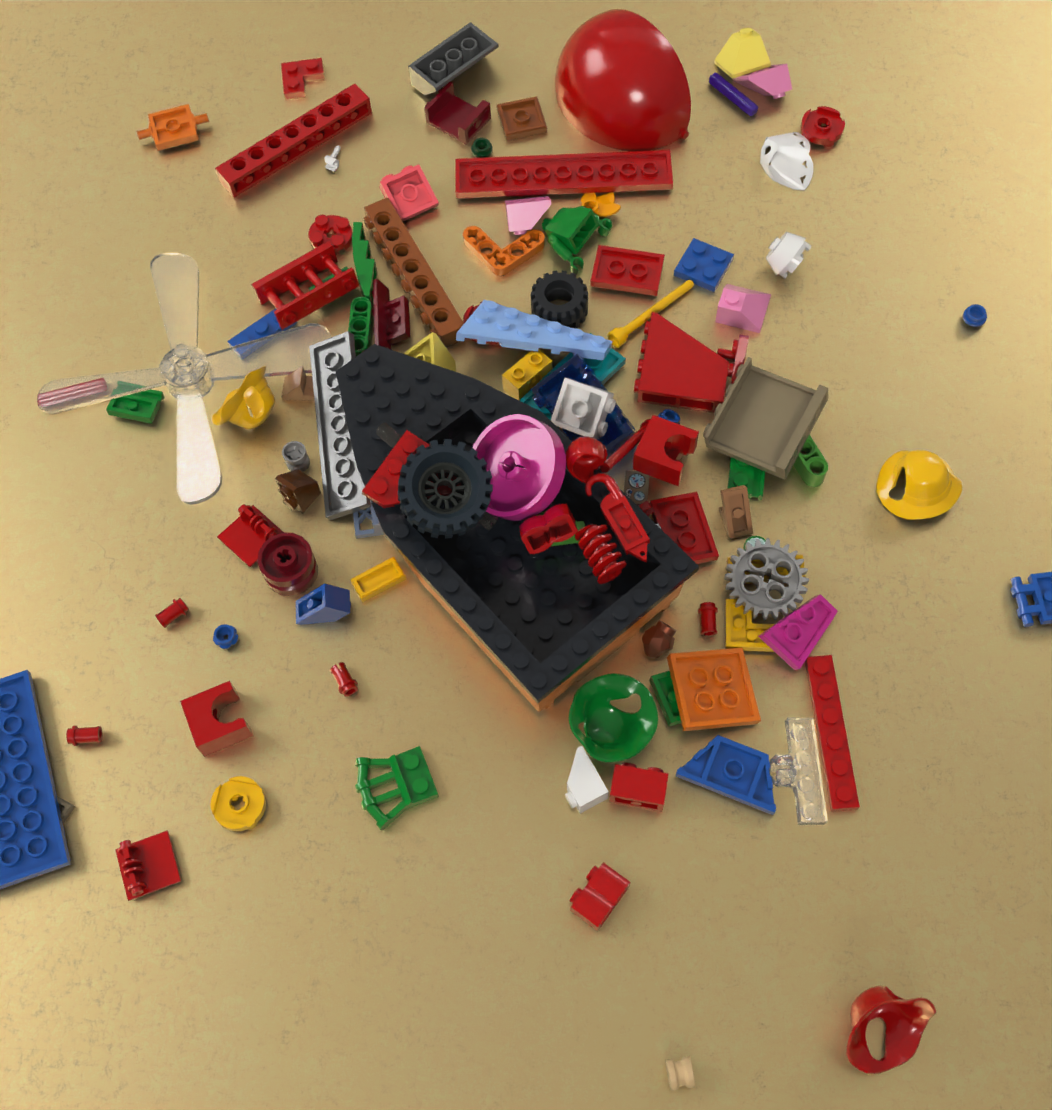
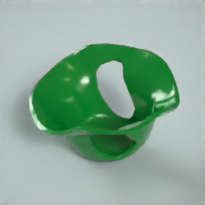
M606 674L588 681L576 691L569 711V724L574 736L585 747L591 757L602 762H617L637 755L647 746L657 729L658 711L651 693L641 682L623 674ZM635 693L641 699V708L635 713L624 712L610 704L612 700L628 698ZM584 722L586 736L578 728L580 723Z

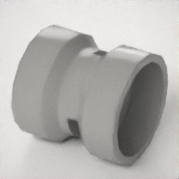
M291 441L283 447L282 455L290 471L299 469L304 472L308 469L310 459L305 446L301 442Z

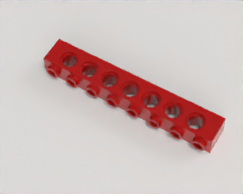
M354 83L216 167L215 170L220 183L233 198L237 197L372 114L370 98Z

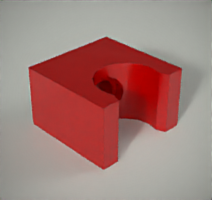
M652 415L634 453L633 470L679 487L684 464L680 461L672 460L667 456V453L673 450H682L688 454H694L699 431Z
M230 681L180 701L196 748L204 757L253 737L252 730L244 718H238L230 723L219 722V716L224 707L236 703L240 699Z

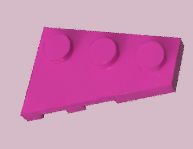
M821 594L816 595L758 637L794 670L800 669L838 610Z

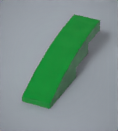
M353 222V260L363 297L370 300L373 309L372 290L373 280L377 279V267L375 259H371L369 241L365 240L363 223Z

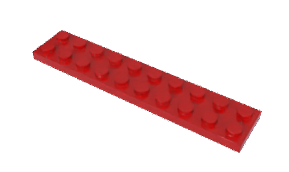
M670 150L455 159L456 199L673 190Z

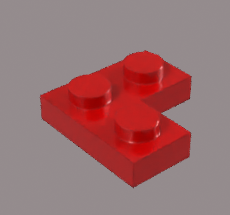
M322 58L281 63L285 100L306 97L304 82L325 79Z

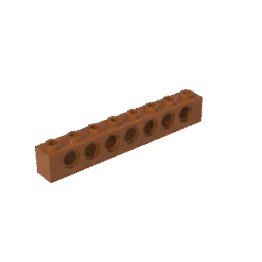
M388 197L364 207L366 217H363L366 228L373 231L372 236L376 245L382 246L381 251L385 260H390L392 263L391 269L395 277H400V283L404 292H409L411 296L412 306L415 310L419 309L421 312L419 315L424 326L428 325L431 329L429 330L430 334L432 332L436 333L446 348L461 342L456 341V334L464 324Z

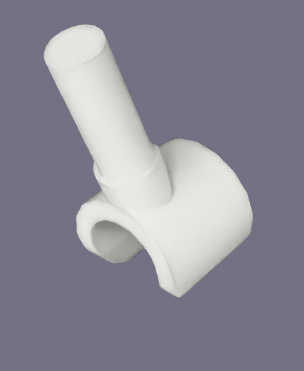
M337 145L330 156H325L326 169L333 172L338 169L339 160L336 157L341 149L340 146Z

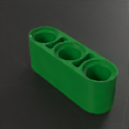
M366 297L355 298L350 307L348 331L354 335L356 357L372 346L374 315L371 302Z

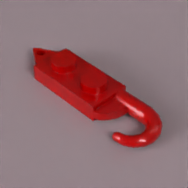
M605 473L591 476L586 482L585 491L588 496H591V487L596 482H602L608 488L610 494L602 500L601 510L626 555L630 553L638 559L647 562V545L650 543V538L617 483L611 476Z

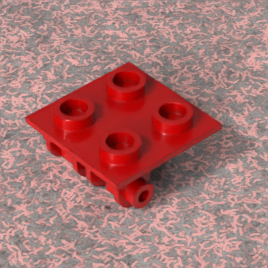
M243 504L238 509L240 516L221 532L217 538L246 565L251 567L257 562L258 552L263 543L270 537L284 532L254 505L246 506Z
M168 830L131 843V840L120 842V848L115 849L128 901L181 882Z

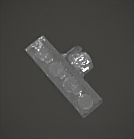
M788 717L785 720L789 752L788 754H776L770 759L769 770L770 772H776V776H771L772 783L776 787H789L793 790L798 825H825L828 819L814 718Z

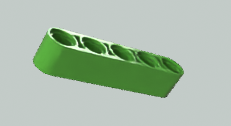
M809 435L801 450L807 454L799 453L794 467L806 485L818 487L824 482L828 471V463Z

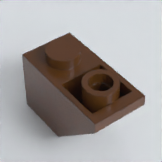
M299 469L280 474L275 478L279 487L278 492L284 499L283 503L293 511L296 509L303 514L321 494L318 482Z

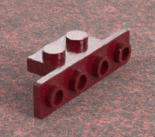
M379 279L373 280L372 290L375 344L391 350V345L410 338L409 300L403 295L390 301L389 288Z

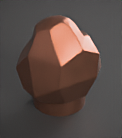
M660 620L655 626L653 625L646 630L642 636L645 654L649 658H658L661 654L673 649L675 639L673 636L676 630Z

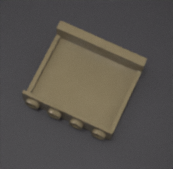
M748 357L745 364L739 366L734 384L728 386L723 404H718L712 424L708 423L704 430L703 437L705 438L706 447L786 480L828 401V388L819 385L817 390L801 385L753 366L752 358Z

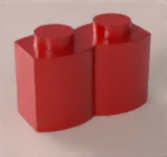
M567 504L555 505L549 508L543 515L528 518L519 527L521 539L529 554L543 552L553 542L565 541L574 536L578 531L575 519Z
M604 862L599 868L595 865L586 877V880L589 881L583 890L578 888L569 900L572 903L570 911L596 931L606 921L631 883Z

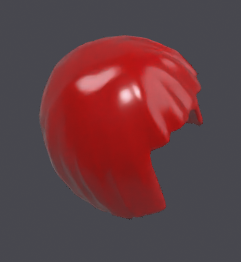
M579 437L571 442L566 450V466L572 476L586 483L594 475V470H597L606 461L608 456L607 449L600 441L593 437Z

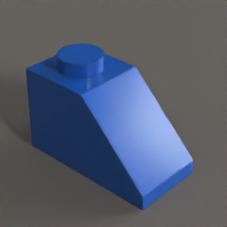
M323 584L296 600V624L336 622L350 614V590Z

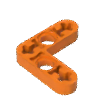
M469 226L463 231L465 246L492 273L498 276L508 274L540 252L545 246L543 232L536 229L528 231L503 249L477 226ZM487 247L493 250L489 254L481 252L483 248ZM517 249L522 250L524 252L520 256H515L512 254V252Z

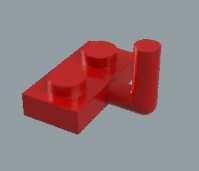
M740 334L739 340L734 339L732 350L718 348V355L724 359L735 360L734 363H729L727 377H732L731 384H734L737 378L736 373L741 364L744 365L749 340L748 335Z

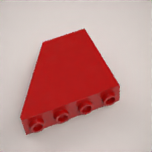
M652 312L651 320L645 323L644 335H648L647 340H642L641 354H644V360L639 359L637 373H641V377L635 380L634 393H638L637 402L715 413L718 404H723L729 361L658 313Z

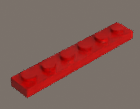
M832 655L811 656L806 659L805 666L831 812L858 810L860 805Z

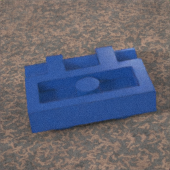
M1052 572L1030 574L1027 578L1029 584H1023L1021 577L1011 578L1012 597L1016 598L1018 605L1016 611L1018 618L1022 619L1023 626H1033L1032 616L1037 615L1041 625L1052 624ZM1032 594L1035 605L1028 604L1026 595Z

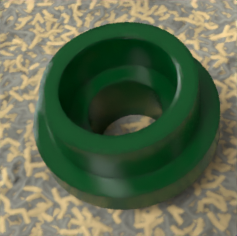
M478 138L474 141L471 150L475 157L486 158L492 154L493 147L488 139Z

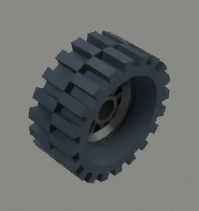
M444 439V444H438L437 440L430 441L429 447L426 448L424 445L419 446L416 454L413 455L411 453L407 457L406 464L402 466L398 480V501H400L402 513L407 515V521L411 526L413 524L417 525L419 532L423 534L425 531L430 532L431 537L438 538V535H445V539L452 538L453 534L457 533L461 536L466 534L469 528L473 529L485 515L493 491V484L490 483L492 475L490 470L486 471L487 463L484 458L479 460L477 458L478 452L474 448L470 451L466 450V444L459 441L458 446L451 445L452 439ZM440 473V479H438L436 474ZM444 473H449L448 478H445ZM453 475L457 477L454 481L451 480ZM446 485L451 489L452 493L448 496H442L438 493L437 488ZM436 500L438 501L436 506L431 504ZM448 502L452 504V508H449ZM441 503H444L445 509L439 508Z

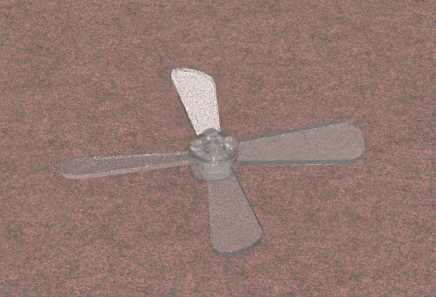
M162 253L155 256L150 263L171 349L165 354L159 367L53 380L39 390L37 404L44 413L57 414L166 385L169 393L177 399V493L184 503L192 505L212 498L222 485V473L203 397L212 389L214 381L243 379L250 372L265 365L264 377L289 375L300 367H304L305 373H312L309 346L329 339L331 335L324 326L318 323H309L205 354L198 348L199 268L197 263L186 254Z

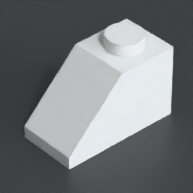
M583 746L577 748L567 781L568 793L565 794L571 808L576 807L580 814L607 800L609 793Z

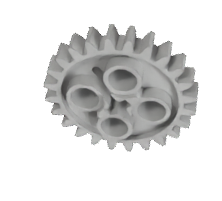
M767 538L765 544L762 545L760 540L756 539L754 547L749 542H746V551L739 547L737 549L738 556L732 555L730 558L733 564H727L726 570L731 573L725 574L724 580L731 582L726 584L725 589L733 590L729 595V599L737 598L735 607L744 605L743 614L751 610L753 611L754 619L758 613H762L763 620L765 621L768 614H771L774 620H777L778 612H781L783 616H787V607L794 611L797 608L795 602L801 603L804 599L800 594H806L808 590L802 586L809 582V578L802 577L807 573L808 569L800 568L804 559L796 560L795 557L798 551L789 553V544L781 548L780 540L771 545L770 539ZM755 559L760 560L764 566L756 568L752 565L751 561ZM784 567L789 574L782 576L777 573L776 568ZM765 575L769 576L768 583L763 581ZM748 582L753 583L757 590L748 591L744 584ZM776 590L782 597L780 599H773L769 595V591Z

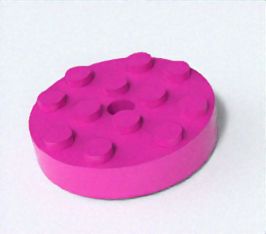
M514 414L494 421L479 435L472 448L478 452L477 458L479 460L484 458L486 461V471L490 470L492 475L490 483L493 484L491 500L486 512L503 519L520 521L536 516L545 510L559 493L566 471L565 450L557 433L550 426L533 417Z

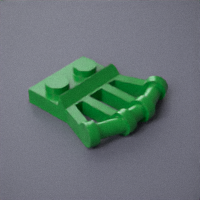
M420 746L398 755L394 754L386 759L356 758L355 766L358 767L355 788L357 793L361 794L363 810H367L377 821L376 825L380 830L388 827L406 809L439 797ZM368 768L392 769L391 772L368 780ZM396 780L397 789L376 797L372 796L371 789ZM400 797L403 799L388 814H384L378 807Z

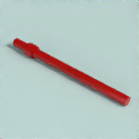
M650 419L645 420L640 425V429L604 461V464L600 466V470L603 473L609 472L640 442Z

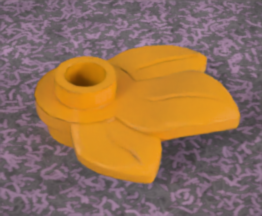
M613 192L601 196H596L595 193H585L581 198V206L591 208L594 213L602 217L612 216L621 209L620 205L614 204L615 197Z

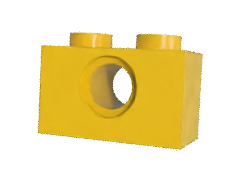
M539 349L538 352L530 351L502 374L503 390L509 396L520 400L552 370V360Z

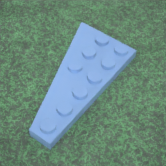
M487 300L482 301L456 334V341L464 342L465 338L477 339V344L486 345V342L492 341L499 342L501 347L537 352L539 348L551 349V354L560 355V352L566 351L572 352L575 357L604 360L612 346V341L602 336H595L580 329L570 328L561 325L559 322L549 321L537 315L527 314L518 311L516 308H509Z

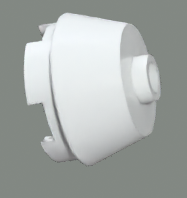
M789 232L783 234L780 239L778 237L775 238L769 246L770 252L766 260L776 275L779 274L786 278L788 276L787 271L792 273L804 259L802 254L804 249L808 251L811 248V245L805 241L806 238Z

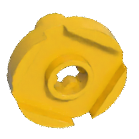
M244 776L232 777L223 785L220 784L215 789L211 798L212 814L223 828L230 831L253 829L257 826L266 809L264 791L254 780ZM239 797H242L245 805L240 810H236L232 803L233 801H238Z

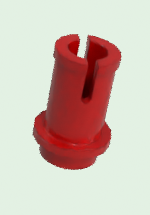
M181 598L173 599L171 605L155 615L164 628L181 615H187L186 612L189 608Z
M713 602L701 603L700 608H698V613L701 617V635L714 636L717 634L716 613L718 608L715 607Z
M339 663L340 669L335 664L331 667L330 672L339 685V693L346 697L353 695L358 690L357 681L352 679L345 663Z
M74 725L72 728H68L66 733L67 743L73 746H78L80 743H100L103 737L101 726L78 728V726Z

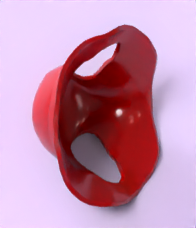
M875 986L865 990L855 999L851 1006L852 1032L846 1047L848 1060L855 1068L867 1074L882 1073L906 1063L916 1053L924 1029L929 1020L936 1014L934 1005L926 998L903 999L896 996L886 986ZM875 1018L882 1019L886 1025L885 1054L881 1060H876L872 1057L866 1042L867 1025L870 1020Z

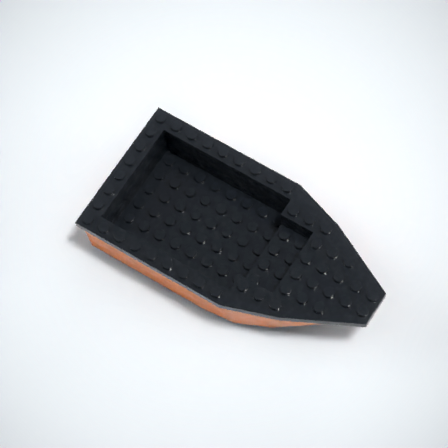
M373 344L335 371L357 469L364 486L367 485L406 430L428 444L434 440H437L438 444H444V439H452L451 445L458 446L460 441L465 443V449L470 451L479 435L491 423L504 416L522 414L533 417L550 426L561 439L565 454L572 442L541 411L475 378ZM567 466L559 493L543 511H547L558 504H567L575 521H584L585 527L592 524L607 526V531L602 535H612V539L607 544L616 543L617 547L612 553L621 552L622 556L617 562L625 561L627 563L618 577L604 584L597 582L598 577H595L593 574V568L589 566L588 559L584 557V550L579 547V543L550 546L543 552L529 554L521 539L519 528L525 520H507L486 512L483 518L478 521V524L473 529L469 528L466 534L461 536L458 533L453 534L452 538L445 539V535H438V538L431 537L430 532L425 531L424 534L419 532L417 525L413 524L411 526L407 521V515L402 513L400 504L394 505V507L383 508L370 500L384 536L398 550L419 581L538 712L551 706L558 696L575 682L581 681L640 631V628L660 611H665L671 602L679 596L684 582L699 569V566L621 490L650 538V543L647 545V562L638 559L630 553L626 555L601 510L602 500L610 494L608 488L604 483L596 482L591 487L592 495L588 496L585 491L586 483L572 476ZM598 468L593 473L595 475L603 472ZM436 500L431 504L436 506L438 501ZM448 502L449 508H452V504ZM441 503L439 508L445 509L444 503Z

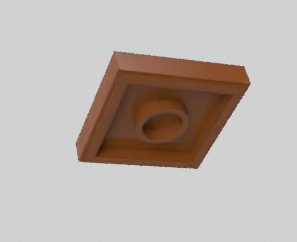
M537 96L497 104V112L506 141L547 133V125Z

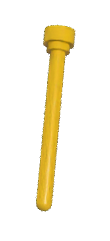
M687 280L625 327L611 330L607 333L608 340L612 341V345L615 348L621 347L626 343L629 334L651 319L652 312L659 313L692 289L694 282Z

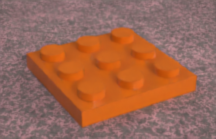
M743 648L671 653L668 655L667 661L683 731L754 725L761 721Z

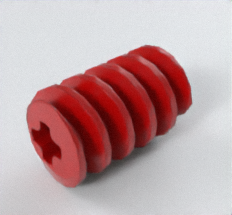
M592 524L578 530L574 538L579 541V547L584 550L583 555L588 559L589 566L593 568L595 577H598L597 582L604 584L618 577L627 563L625 561L617 562L622 556L621 552L612 553L617 547L616 543L607 544L612 539V535H602L607 531V526Z

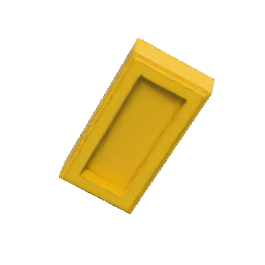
M393 556L350 579L363 603L406 580V576Z

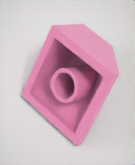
M787 64L771 65V67L733 78L734 82L764 96H773V99L783 97L786 91L792 90Z
M548 196L505 200L509 232L513 231L514 235L527 233V230L532 229L550 207L551 199Z
M726 284L718 304L715 322L760 333L771 294Z

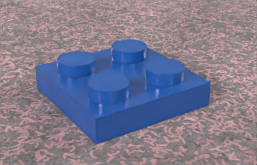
M693 238L676 266L674 276L685 281L692 280L695 285L715 292L732 263L734 254Z

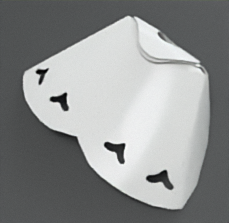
M791 132L766 137L761 149L760 163L766 174L773 181L794 190H805L813 176V161L809 156L811 147L805 136L798 132ZM770 146V152L765 154L766 148ZM805 160L807 168L804 165H802V163H804ZM805 175L806 177L805 179H803L802 184L800 177H803Z

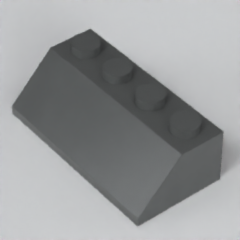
M470 22L408 66L411 85L423 95L436 92L493 52L499 45Z

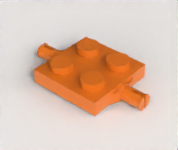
M189 104L148 114L149 128L137 131L139 140L152 137L159 151L198 141L197 125L209 122L207 113L194 116Z

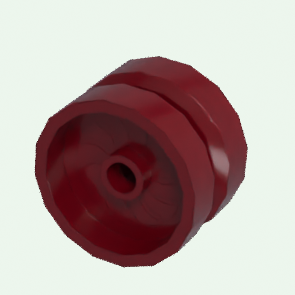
M295 533L274 535L263 543L258 552L257 562L267 585L275 593L282 596H296L304 593L314 584L318 575V565L310 544L302 536Z

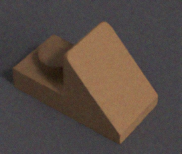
M304 367L298 368L284 378L282 400L314 401L312 376H306Z
M741 485L720 490L723 506L719 507V512L728 538L733 539L753 534L747 487Z

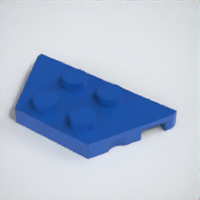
M717 735L704 749L697 752L688 763L680 767L676 772V777L763 812L774 815L776 811L772 791V777L769 770V755Z

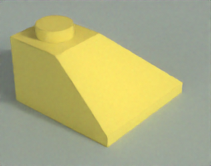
M743 28L740 32L732 34L715 59V64L732 79L771 67L762 38L752 28Z
M434 332L403 353L456 372L454 358Z

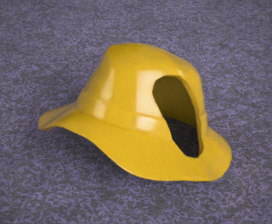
M266 365L247 374L241 386L226 396L220 409L211 418L215 425L220 426L229 421L245 429H253L262 425L267 420L275 404V397L264 377ZM247 406L251 410L253 417L250 416Z
M902 450L890 456L883 464L879 472L876 489L880 501L891 513L904 519L919 520L932 518L948 511L962 493V482L954 474L947 462L937 454L925 450ZM902 468H905V494L901 500L897 501L889 496V492L896 486Z

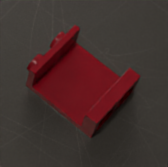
M452 82L441 88L438 94L424 107L427 124L465 145L491 119L489 102L482 100L477 107L454 95Z

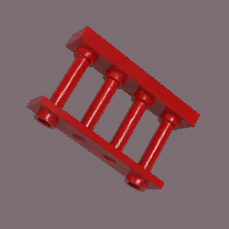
M327 241L251 285L261 305L270 301L277 310L273 312L280 328L283 330L357 288L359 283L352 267L343 272L336 265L338 260L333 246ZM328 268L335 277L324 283L317 274ZM309 279L316 288L304 294L297 285ZM290 290L296 299L285 305L278 296Z

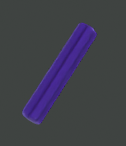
M714 72L709 77V83L746 114L753 116L757 113L758 105L721 75Z

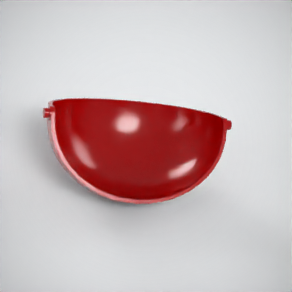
M613 9L590 18L571 35L558 60L555 75V94L560 110L576 130L601 145L623 151L656 150L668 146L681 138L685 140L689 136L687 128L691 115V96L687 77L675 50L666 37L651 22L634 12Z

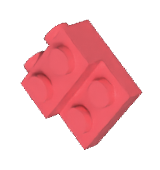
M419 164L414 167L409 165L396 175H386L380 181L379 188L384 198L388 197L402 222L439 204Z

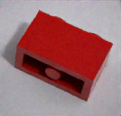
M622 762L621 765L615 764L609 802L662 812L669 773H664L662 769L656 767H648L647 769L637 768V765L628 762Z

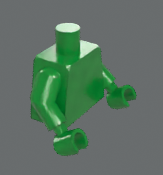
M585 206L561 208L552 219L545 218L542 222V229L548 236V243L564 261L567 260L570 263V271L574 274H578V268L574 265H579L583 269L584 262L582 258L573 257L572 254H578L598 226V233L604 237L608 236L609 230L612 228L610 219L600 220L599 215L594 213L591 208H586Z

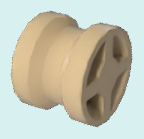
M689 1056L683 1057L681 1061L676 1062L672 1059L666 1060L667 1076L671 1091L677 1090L679 1086L695 1087Z

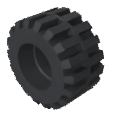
M562 270V273L552 271V274H543V278L539 277L536 280V284L532 286L531 312L540 318L556 321L570 328H578L580 323L585 321V316L588 314L587 286L583 284V280L580 277L576 278L574 273L567 274V271ZM557 299L568 301V303L563 305H556L550 302Z

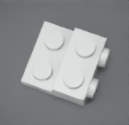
M564 378L551 421L560 428L582 436L599 439L600 436L605 435L608 428V423L605 422L607 414L612 413L615 407L614 393L570 378Z

